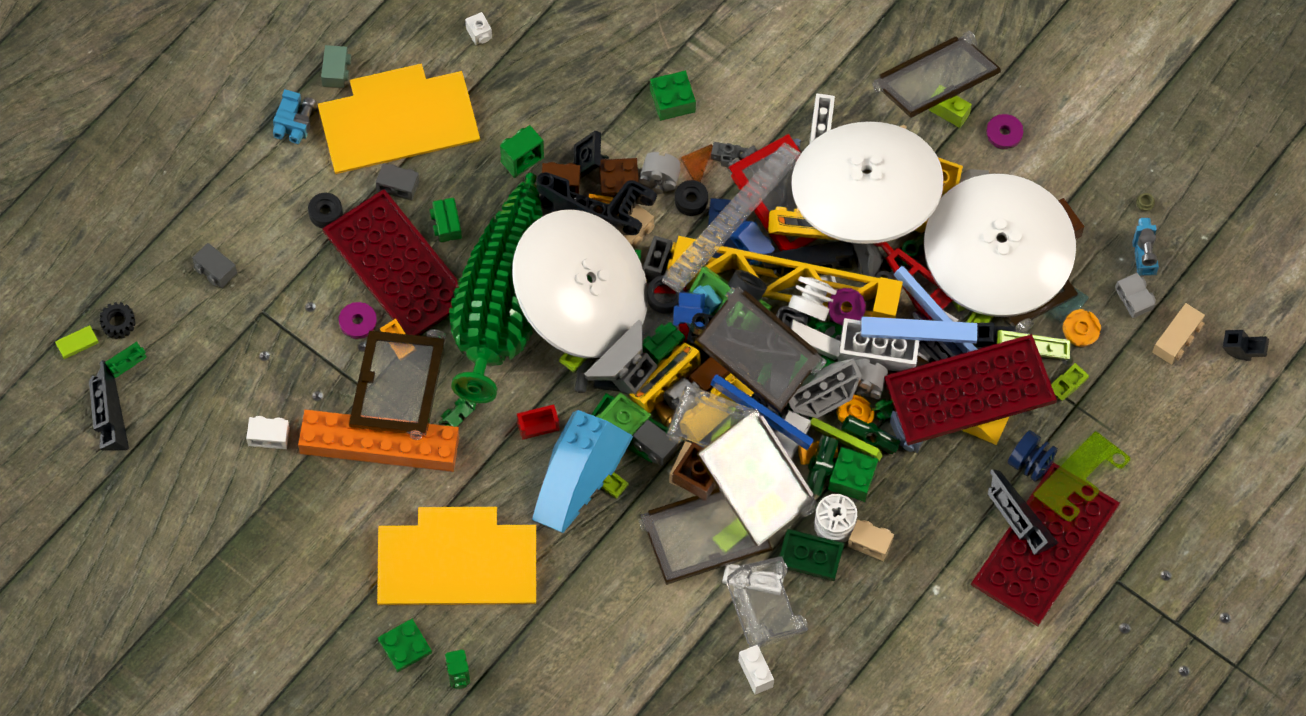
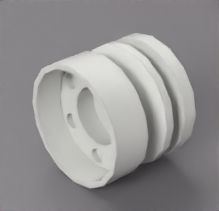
M800 276L798 281L806 283L805 288L796 285L795 288L803 293L801 296L792 295L788 307L825 321L830 309L822 304L824 301L833 302V299L826 297V294L828 292L836 295L837 290H834L829 284L812 277Z
M831 494L824 497L817 506L814 521L818 537L842 543L846 542L850 538L856 524L857 508L854 502L841 494Z

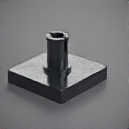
M593 131L574 144V164L580 165V179L601 165V160L609 159L607 155L601 154V132Z

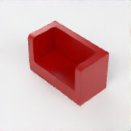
M554 404L517 413V424L522 440L559 431V419Z

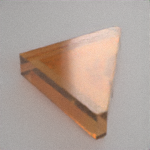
M712 144L681 157V161L692 180L701 182L711 156Z

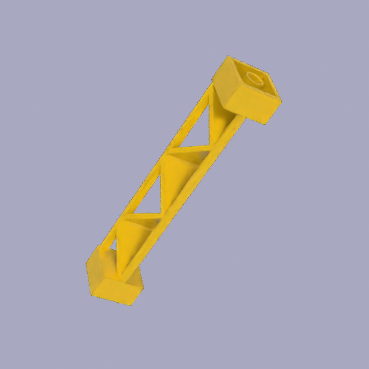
M678 236L677 242H673L672 257L668 262L667 275L676 278L681 284H686V288L689 290L701 269L696 271L698 262L706 263V267L716 274L736 269L749 272L758 277L756 274L779 278L772 269L750 265L746 259L795 268V270L767 286L762 297L790 302L792 295L779 293L778 291L803 284V282L798 281L800 276L812 277L829 284L834 290L852 288L863 296L864 301L876 298L873 312L865 310L863 317L896 318L902 281L866 276L701 242V240ZM700 249L722 253L723 255L718 258L700 255ZM817 273L868 284L860 288L822 280ZM827 292L826 297L830 298L832 294ZM848 301L843 302L841 305L842 311L850 312L852 307L849 306H852V304ZM823 302L822 305L828 308V302Z

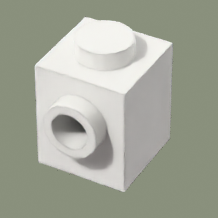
M482 12L465 19L466 29L475 45L486 43L492 39V29Z

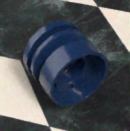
M1029 430L1013 450L1008 459V464L1017 470L1026 465L1027 468L1024 475L1029 476L1033 472L1031 480L1036 482L1051 467L1058 448L1052 446L1048 450L1050 443L1047 441L1039 447L1041 437Z

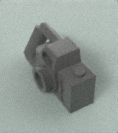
M714 142L711 160L721 161L722 167L729 168V166L739 161L741 152L749 148H743L730 143Z

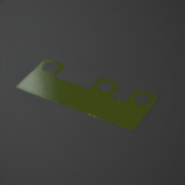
M1095 431L1033 495L1065 520L1072 521L1080 513V510L1067 500L1068 496L1075 491L1085 500H1093L1099 493V489L1086 478L1105 459L1118 469H1122L1130 461V457ZM1117 453L1122 454L1125 458L1124 463H1115L1113 455ZM1085 485L1091 486L1094 490L1093 495H1084L1081 490L1082 487ZM1066 505L1071 506L1074 509V514L1066 516L1063 514L1062 508Z

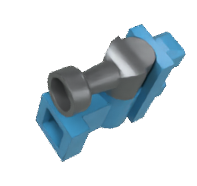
M284 89L282 101L273 119L274 138L283 139L284 134L287 133L290 134V141L295 144H299L302 138L306 139L307 132L310 129V113L316 110L317 101L309 97L304 98L302 102L304 109L301 114H298L301 106L300 93Z
M1140 218L1138 220L1139 226L1136 228L1132 241L1133 247H1136L1137 273L1139 276L1156 275L1159 265L1157 256L1152 251L1156 239V225H1151L1150 218Z

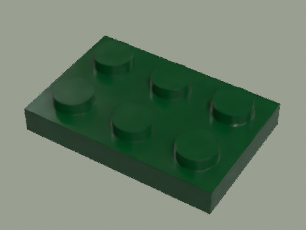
M787 529L777 567L835 581L844 543Z

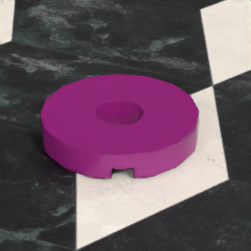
M999 114L993 117L988 122L986 129L989 142L1000 149L1017 146L1021 142L1024 133L1021 122L1009 114ZM1007 129L1010 133L1003 135L1000 130Z
M842 288L837 290L836 295H831L830 298L833 299V302H828V308L830 309L829 315L834 322L843 326L844 318L861 320L865 313L866 304L863 296L858 291L852 288ZM845 301L852 304V310L848 313L843 312L841 309V305Z
M353 302L346 305L339 315L340 329L345 335L353 339L367 337L369 330L373 331L377 325L376 313L366 303ZM360 317L363 319V322L355 324L353 319Z

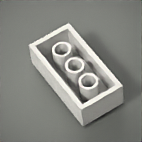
M844 318L838 362L852 358L869 359L873 365H876V362L880 363L887 370L904 371L916 367L919 340L861 337V321Z

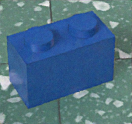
M743 221L729 236L739 250L759 254L772 253L775 250L771 245V240L763 235L760 231V226L753 221ZM747 259L751 265L762 263L761 261Z

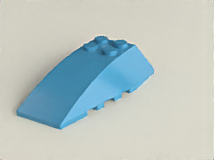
M579 410L573 412L554 446L532 520L564 533L579 515L581 507L589 503L591 500L590 496L596 489L599 490L603 486L605 478L608 475L611 476L616 470L633 436L606 420Z

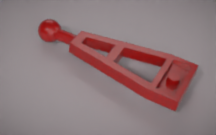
M887 242L873 243L875 246L881 247L889 255L886 261L894 273L899 269L894 259L899 257L912 267L908 271L912 276L918 272L937 286L938 289L930 297L942 310L953 301L937 285L931 272L901 249L893 250ZM902 285L915 308L929 320H932L931 316Z

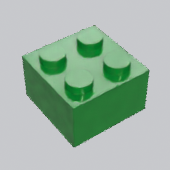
M686 70L650 79V92L660 121L695 113L696 100Z
M531 125L521 128L513 137L506 138L501 143L502 165L516 178L544 159V140Z
M841 447L829 481L828 490L865 502L877 469L878 459Z

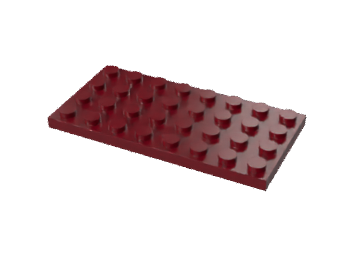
M385 189L322 228L326 237L391 319H397L405 334L420 336L450 316L449 309L452 308V298H455L454 291L455 288H459L457 278Z
M1032 334L884 376L907 446L1057 403Z
M1054 462L1026 503L1058 541V544L1038 555H1034L1026 538L1024 540L1019 539L1010 526L971 583V586L1039 627L1120 505V502Z

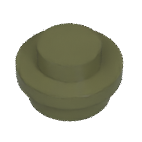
M1143 193L1138 196L1136 205L1142 211H1150L1155 206V199L1151 194Z

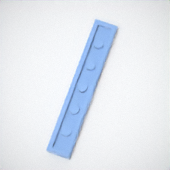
M901 266L894 273L897 280L903 282L902 285L934 321L953 322L904 266ZM954 342L963 353L977 350L972 343Z
M862 317L861 337L977 343V323Z

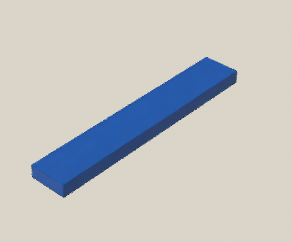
M718 374L712 379L710 385L749 412L756 409L757 413L763 415L770 426L804 449H809L814 441L811 437Z

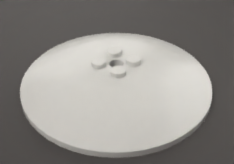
M881 122L846 124L820 135L801 153L792 174L793 198L798 210L806 221L830 237L851 243L870 244L886 242L914 231L935 211L943 191V171L933 149L913 132L896 125ZM871 170L872 172L865 174L862 171Z
M986 174L965 180L942 196L926 225L924 252L928 268L934 280L953 301L979 314L1009 317L1036 310L1059 293L1068 280L1073 268L1076 254V239L1068 214L1059 201L1046 189L1030 180L1015 175ZM1004 235L1007 241L1004 243L998 242L996 237Z
M560 210L549 213L535 221L519 240L513 259V284L516 297L528 322L549 344L573 356L601 358L638 320L643 325L648 306V288L645 273L638 255L631 244L610 223L588 212ZM587 274L592 277V283L587 280Z

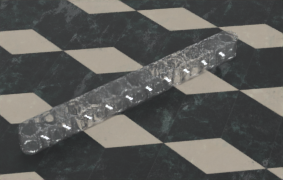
M783 143L663 276L662 282L679 293L793 168L801 152L787 143Z

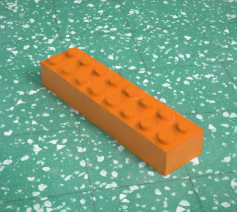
M304 409L298 443L300 454L454 472L459 443V427L429 424L426 433L417 431L399 433L349 427L351 416L349 414Z

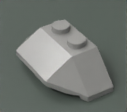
M640 320L584 373L587 380H616L618 377L622 378L628 372L627 368L632 363L635 365L642 358L641 354L643 353V326Z
M852 358L832 363L809 375L788 402L792 411L819 418L852 400L862 377L855 360Z

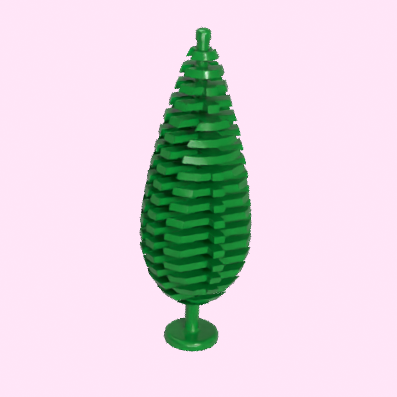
M534 173L526 175L525 183L521 182L511 192L507 202L502 205L503 211H498L496 219L493 217L484 229V233L471 251V257L468 259L467 266H465L462 272V278L458 281L459 288H455V298H452L451 301L452 308L449 309L451 334L460 352L464 354V351H466L467 358L475 363L473 372L459 373L452 379L451 388L457 396L469 402L488 403L496 398L498 388L494 381L484 376L486 366L502 365L503 361L506 360V356L509 357V360H512L524 350L528 344L527 341L530 340L533 334V327L525 317L516 297L513 284V259L516 247L524 232L530 225L542 217L541 198L535 185L537 176Z

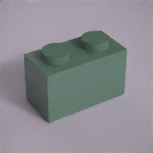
M325 45L321 74L322 87L345 88V81H349L347 65H351V54H348L347 47Z

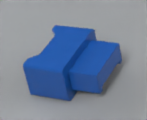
M680 292L679 305L674 306L673 325L678 326L679 324L691 323L693 316L697 313L709 314L710 307L705 306V294ZM701 322L695 323L699 327L704 326V324Z

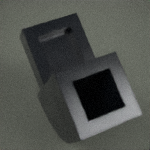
M977 323V343L975 344L980 347L997 344L998 331L1016 332V327L995 326L994 323Z
M1225 330L1222 347L1227 354L1236 359L1251 361L1252 357H1267L1269 339L1267 336L1249 337L1244 330Z

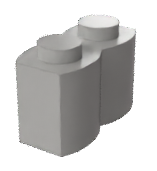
M1138 273L1117 281L1115 286L1119 297L1124 302L1132 318L1153 310L1156 303L1153 293H1149L1146 289L1145 279L1140 277Z

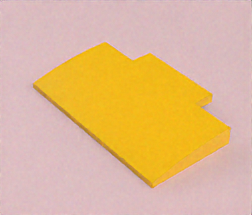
M422 64L364 76L350 80L353 96L318 104L335 174L480 141L462 71L426 79Z
M418 507V525L379 526L377 604H536V525H497V507Z

